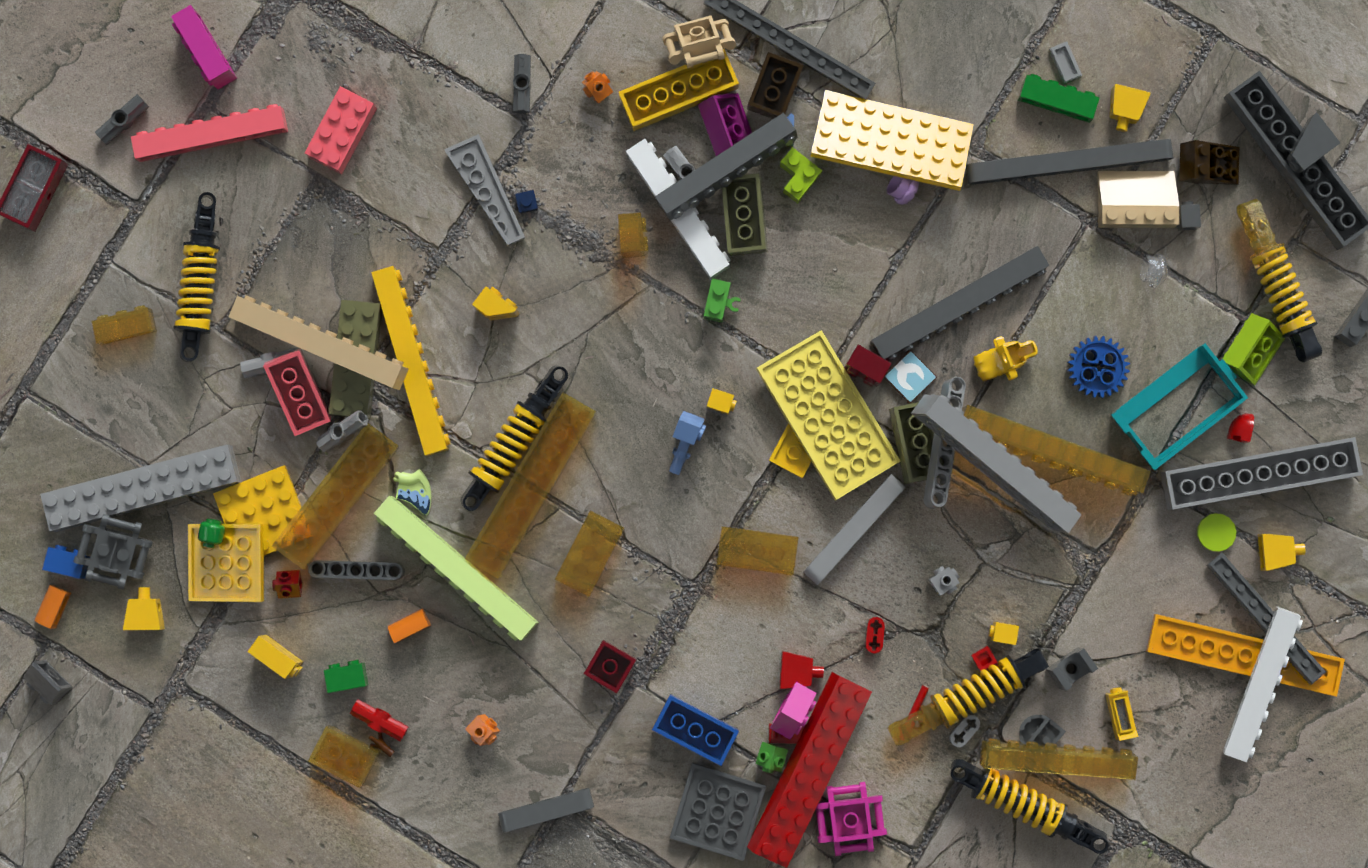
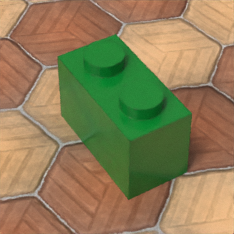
M359 660L348 661V666L340 667V663L328 665L329 669L324 670L327 693L368 686L365 662L359 663Z

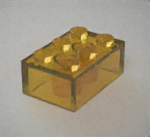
M328 725L319 738L308 762L361 788L381 751L332 725Z

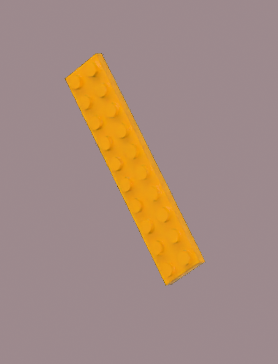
M1154 614L1146 652L1251 676L1264 640ZM1307 650L1326 671L1312 685H1309L1289 660L1285 668L1282 667L1280 675H1282L1281 684L1337 697L1345 659Z

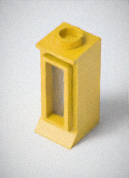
M1121 687L1110 689V693H1106L1105 696L1115 739L1121 741L1139 737L1135 727L1128 691L1122 690Z

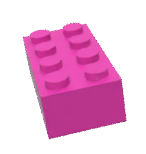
M191 5L171 16L174 21L172 23L173 28L183 38L181 40L183 45L193 54L191 55L192 60L200 70H203L200 73L210 86L214 85L218 90L237 79L201 16Z

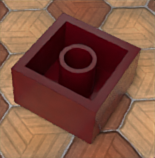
M858 344L844 368L847 369L846 372L854 378L859 376L864 379L863 383L869 387H877L892 363Z
M603 640L586 668L584 675L618 693L637 658Z

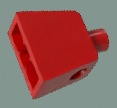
M782 651L780 689L792 688L796 682L805 687L811 686L812 678L824 677V667L813 666V658Z

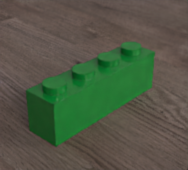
M1030 74V76L1026 75L1017 101L1090 123L1094 118L1100 97L1095 96L1096 94L1093 92L1077 91V88L1074 86H1061L1057 81H1045L1038 75Z

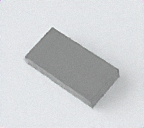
M1067 41L1049 49L1063 84L1082 77Z

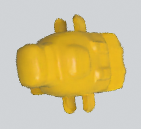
M1000 336L993 340L995 348L973 356V361L978 372L977 374L982 381L994 379L1003 374H1006L1008 380H1013L1018 377L1016 370L1024 366L1029 358L1035 357L1038 354V349L1034 341L1028 340L1024 343L1011 341L1005 343L1004 338Z

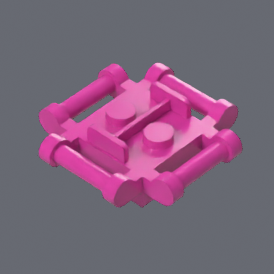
M865 782L841 787L827 786L828 802H819L815 809L819 836H817L818 843L833 842L835 856H841L842 853L867 850L868 852H874L873 837L887 835V828H884L881 804L883 801L882 795L867 797ZM856 792L861 794V798L834 801V795ZM869 803H874L877 829L872 830ZM828 808L830 811L832 835H827L824 809ZM866 839L867 842L840 846L842 841Z

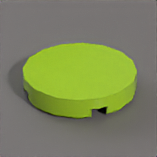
M1213 513L1207 515L1197 526V537L1200 544L1209 551L1220 552L1228 549L1236 539L1235 524L1224 514Z

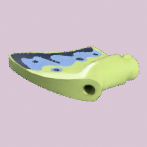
M420 469L412 474L395 472L393 480L399 482L396 499L411 503L424 515L429 514L432 495L430 484L425 474Z

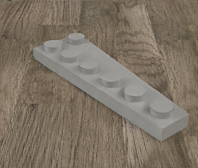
M479 134L444 149L506 244L510 246L525 239Z

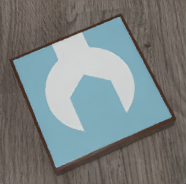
M910 350L885 374L884 378L910 404L937 376Z

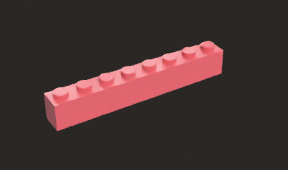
M277 104L268 105L267 109L259 110V108L249 109L247 113H230L228 117L214 116L210 118L211 120H195L189 125L176 124L173 126L174 128H156L155 132H137L135 136H131L134 157L137 161L144 162L288 132L284 109Z

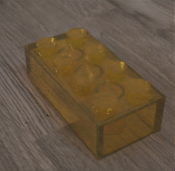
M590 510L555 580L590 597L625 528Z
M722 526L716 565L793 576L799 537Z

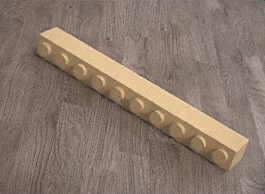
M245 295L244 298L237 296L229 318L391 388L400 390L408 372V368L403 367L404 362L394 358L392 361L386 359L387 355L376 351L373 354L369 352V347L361 344L358 347L354 346V341L348 338L338 339L336 338L337 334L326 330L324 333L320 331V326L312 323L309 326L303 324L305 320L296 316L293 319L287 317L288 313L277 309V312L271 310V305L263 302L259 305L255 303L256 299Z

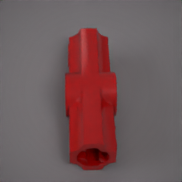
M357 699L350 712L352 716L367 723V726L373 730L385 733L400 742L409 726L392 718V715L386 711L374 708L360 699Z

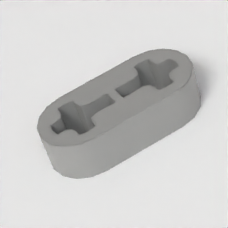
M971 714L967 718H963L949 735L951 744L956 747L964 746L979 729V719ZM974 718L975 727L973 728L970 726L967 730H965V728L968 725L966 721L968 719L972 720ZM964 731L965 733L961 736L963 741L955 743L954 735H959Z

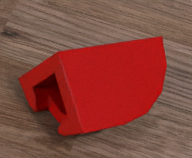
M1244 413L1237 416L1231 422L1227 439L1249 443L1254 427V415Z

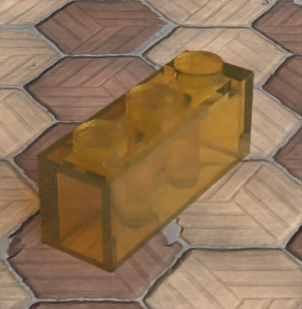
M145 305L134 307V311L127 312V310L115 312L116 315L113 316L101 315L97 317V320L91 321L96 343L100 345L157 332L153 311L145 307Z

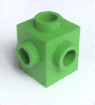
M762 742L755 764L762 766V771L773 774V771L782 772L788 749Z

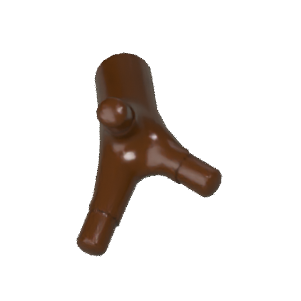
M378 732V739L369 736V739L374 742L370 744V747L379 748L389 757L393 755L395 751L385 743L382 733Z

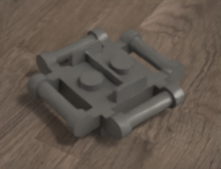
M103 514L100 527L83 525V536L78 554L74 557L73 562L88 566L85 581L90 582L93 580L118 586V589L123 590L127 575L143 579L144 565L149 548H152L153 542L138 537L142 523L136 522L134 524L110 518L109 515ZM106 525L133 531V534L108 529ZM94 533L97 534L91 559L85 558L91 534ZM138 544L142 547L135 570L129 569L135 546ZM94 567L112 573H119L121 577L117 579L93 573Z

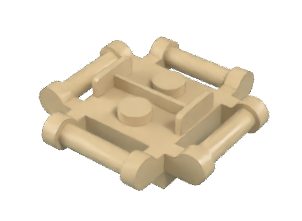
M712 15L674 25L675 32L665 34L662 38L669 52L668 58L670 63L676 65L685 59L687 68H692L693 65L715 59L723 60L725 59L723 49L733 50L736 47L735 39L732 38L729 31L728 21L726 19L713 21ZM717 30L722 32L724 39L720 40ZM675 41H679L681 50L676 51Z

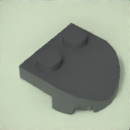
M1032 715L1022 722L1019 729V738L1025 749L1043 761L1066 731L1047 716Z

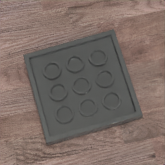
M692 763L670 838L744 861L766 785Z

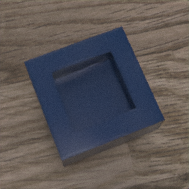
M534 190L515 194L519 213L538 210Z

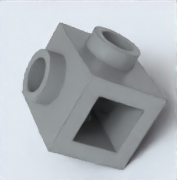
M943 566L933 571L935 575L928 579L938 596L945 592L947 594L952 593L957 589L956 585L960 583L958 581L960 577L954 568L950 569V567L944 568ZM944 577L947 578V583L943 582Z

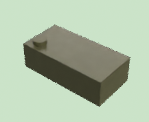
M759 173L737 177L732 180L730 185L722 187L728 254L736 256L768 252L761 176Z
M919 402L889 409L904 484L927 480L934 432L911 414ZM940 457V458H939V462H940V464L943 466L944 461H943V459Z

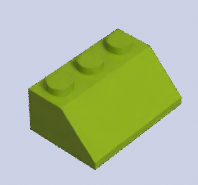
M1251 313L1239 334L1234 338L1230 348L1224 354L1223 360L1233 373L1250 384L1256 385L1285 338H1282L1281 332L1270 320Z

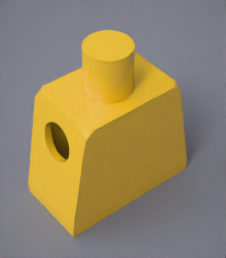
M1115 84L1112 87L1109 117L1118 120L1117 131L1127 132L1129 123L1136 124L1139 121L1151 92Z
M1257 534L1261 571L1296 564V556L1305 555L1306 553L1305 545L1294 544L1293 536Z
M138 587V599H128L123 630H164L165 626L160 599H150V587Z

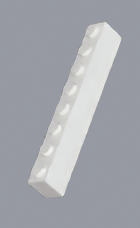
M643 139L628 149L626 155L655 197L675 184L677 180L672 173L668 174L666 171L667 165L662 157L658 159L654 153L657 150L652 142L648 143L646 139ZM690 208L683 212L681 217L673 219L671 222L711 280L728 269L730 266L728 262L731 260L725 251L721 252L718 248L720 244L716 237L709 235L707 232L709 227L704 220H699L697 209Z
M1276 606L1223 749L1225 755L1247 762L1248 758L1252 759L1255 752L1253 744L1255 740H1259L1262 729H1259L1262 722H1266L1269 711H1266L1268 704H1272L1276 693H1273L1275 685L1279 686L1282 675H1280L1281 669L1287 666L1289 657L1286 655L1289 649H1293L1296 641L1293 638L1295 631L1300 630L1303 620H1300L1301 616L1299 614Z

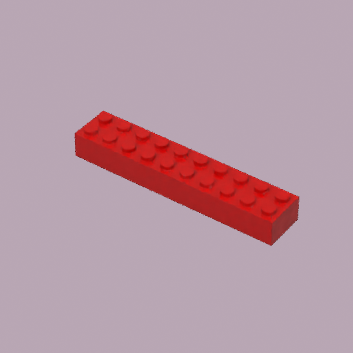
M831 672L749 841L747 848L753 853L785 868L788 867L872 691Z

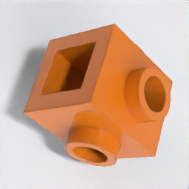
M592 71L582 81L584 93L588 98L592 97L597 103H600L613 93V90L608 85L610 80L604 73Z
M485 714L477 715L465 728L471 735V740L480 746L491 745L497 739L496 735L500 732L496 727L497 723Z

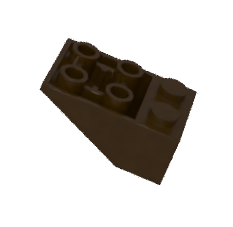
M1200 140L1180 143L1179 181L1196 184L1239 185L1240 147Z

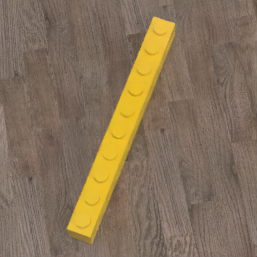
M394 266L371 272L396 358L404 362L403 367L408 368L403 382L425 456H430L449 450L448 445H451L448 433L444 434L443 427L445 426V421L442 415L439 416L437 410L440 408L438 398L434 397L432 390H435L432 379H428L427 376L429 367L427 361L422 359L421 354L424 353L421 342H417L416 336L419 333L416 324L412 325L411 317H413V312L405 299H408L406 289L402 288L400 281L403 280L401 272L396 270Z

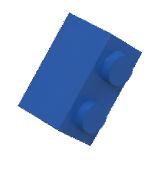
M56 544L55 548L48 547L42 570L85 579L88 566L73 562L74 557L78 554V549H74L71 552L66 550L67 547Z

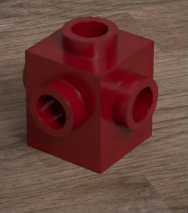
M300 570L276 572V579L272 581L273 591L277 592L278 599L301 597L303 582Z

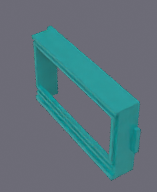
M1204 343L1118 408L1111 416L1135 444L1151 468L1156 470L1243 403L1248 397L1234 380L1237 376L1223 359L1219 361L1207 344ZM1209 363L1235 397L1154 458L1128 424Z

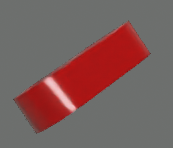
M872 617L867 622L865 647L870 653H878L883 648L885 623L879 617ZM875 620H878V623L881 624V628H877V634H874V628L870 626ZM873 636H876V642L879 643V647H876L875 650H872V647L869 646V642H873Z

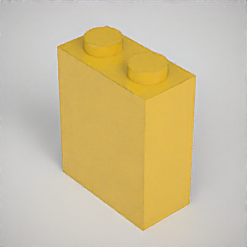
M268 635L258 636L247 651L284 679L296 677L303 669L301 667L303 663L301 659Z

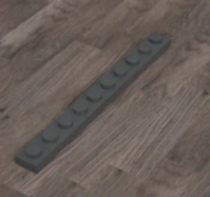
M705 0L703 3L705 6L862 99H867L876 84L737 0Z

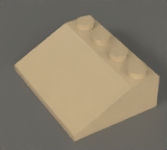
M1098 171V228H1175L1179 225V202L1174 171Z

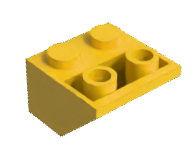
M485 286L472 304L478 312L491 321L518 317L520 314L516 304L508 298L504 300L502 298L503 295L494 287L489 289Z

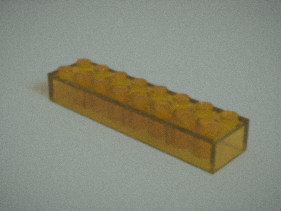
M369 423L356 436L272 545L273 548L303 570H306L399 449L396 443Z

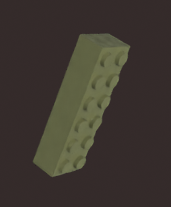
M341 300L337 338L341 340L343 337L354 341V346L364 345L370 348L369 352L375 354L379 346L382 319L381 304ZM334 363L329 414L332 416L348 417L357 410H361L370 419L375 380Z

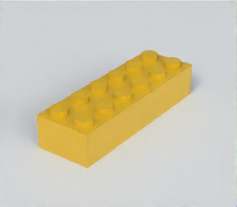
M723 49L725 56L723 60L707 61L693 65L692 68H687L685 64L619 91V98L633 132L695 107L713 95H723L739 89V82L725 49Z

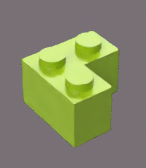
M793 147L780 162V167L793 176L785 186L783 193L798 204L820 177L822 170Z

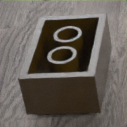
M768 52L748 102L747 110L771 119L776 118L782 113L786 115L804 65Z

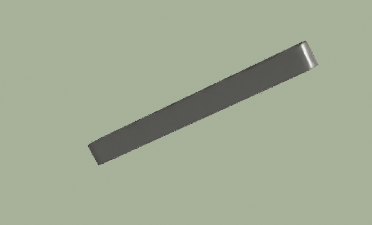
M1171 139L971 163L966 165L968 185L1162 162L1172 160L1174 157Z

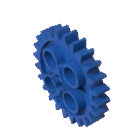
M1094 336L1092 341L1088 337L1085 339L1086 344L1081 341L1079 342L1080 348H1073L1076 354H1069L1073 359L1067 362V364L1072 365V368L1067 369V372H1072L1073 374L1069 379H1075L1072 385L1078 384L1080 386L1078 392L1084 389L1085 396L1092 392V398H1095L1097 393L1100 398H1103L1104 392L1107 396H1111V390L1116 393L1118 392L1117 386H1124L1121 380H1128L1124 376V374L1130 372V370L1125 369V366L1129 365L1130 362L1124 361L1128 355L1121 354L1124 348L1117 349L1118 342L1112 345V338L1105 342V336H1102L1100 341H1098L1097 336ZM1087 351L1094 354L1095 358L1093 361L1086 358ZM1106 354L1113 357L1112 364H1108L1105 361ZM1082 363L1089 365H1096L1099 363L1100 367H1112L1115 368V371H1111L1108 369H1101L1097 371L1098 369L1096 367H1084L1082 366ZM1085 370L1091 372L1092 377L1090 380L1084 378L1083 372ZM1104 373L1110 375L1111 380L1109 383L1103 381L1102 375Z

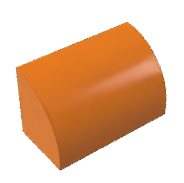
M50 584L34 621L50 629L57 628L71 592Z
M422 608L389 625L388 630L393 642L398 643L431 626V623Z

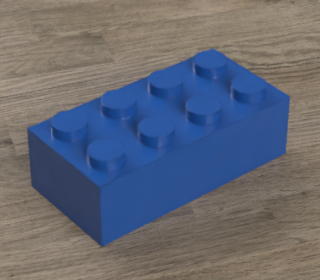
M671 694L652 728L653 731L722 766L739 733V729Z

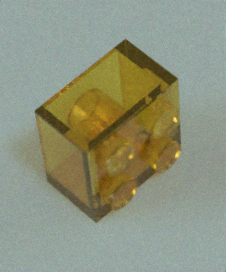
M641 212L618 214L622 258L645 256V251H648L647 236L643 237V232H647L645 217H641Z

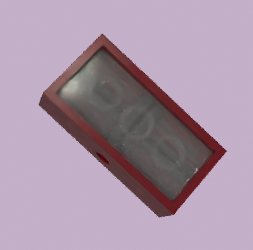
M27 144L0 199V216L36 232L69 164L60 158Z

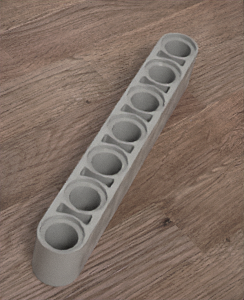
M954 377L946 380L941 389V395L947 397L953 404V407H958L961 410L966 388L965 381L961 377ZM952 383L955 384L956 390H953ZM935 433L923 498L924 504L930 509L942 507L947 502L955 450L948 444L945 447L942 439ZM940 457H941V458L943 459V461H944L943 466H942V465L940 464V462H939V458H940ZM937 476H938V477L940 478V480H941L940 485H939V484L937 483V481H936V477H937ZM934 495L938 499L937 504L933 501Z
M891 474L808 565L803 573L818 585L906 486Z

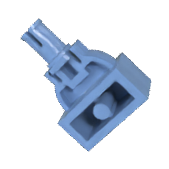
M685 411L681 414L673 437L679 439L680 443L678 449L674 448L672 452L674 458L669 469L671 473L680 474L685 460L689 459L691 455L687 453L690 444L694 445L696 440H701L706 428L703 425L704 418Z

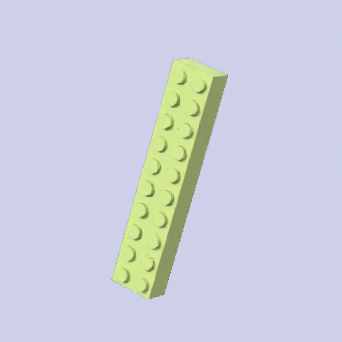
M388 496L374 512L377 516L376 520L381 525L389 526L392 529L390 532L396 538L404 539L406 541L405 546L411 551H418L421 554L419 558L426 564H433L436 567L434 571L441 577L447 576L450 579L448 583L456 590H463L465 592L463 596L471 603H478L480 605L478 609L486 616L489 614L493 616V622L497 626L508 629L509 632L507 634L515 641L518 639L520 641L524 640L539 623L395 497Z

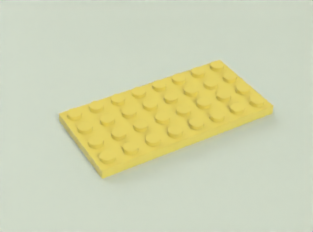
M822 330L756 368L834 500L839 499L900 462L899 457Z

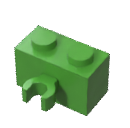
M712 279L704 319L722 323L725 307L729 308L732 312H738L739 309L734 308L732 303L740 302L741 299L738 297L728 299L730 282Z

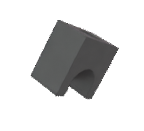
M1077 647L1046 670L1059 689L1067 691L1075 681L1088 673L1095 672L1098 667L1084 648ZM1069 663H1072L1075 667L1074 672L1068 674L1066 671V666Z

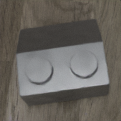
M46 660L34 661L23 677L27 681V686L33 691L36 690L40 694V699L50 705L56 704L72 688Z

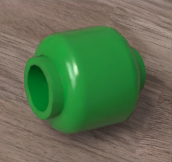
M207 518L206 521L201 522L198 540L203 542V546L214 548L215 545L223 542L225 526L221 524L222 521Z

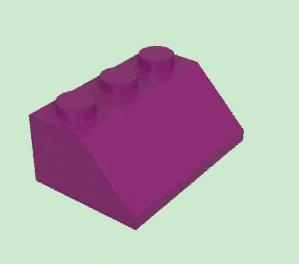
M738 93L713 95L698 104L716 156L752 133Z

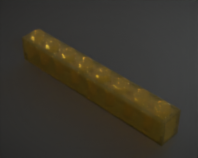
M989 739L988 741H982L979 764L984 769L1136 780L1138 756L1129 749L1113 751L1112 748L1102 747L1101 750H1096L1091 746L1076 748L1074 745L1065 744L1064 747H1057L1053 743H1045L1044 746L1031 741L1026 742V744H1019L1015 740H1008L1007 743H1004L998 739Z

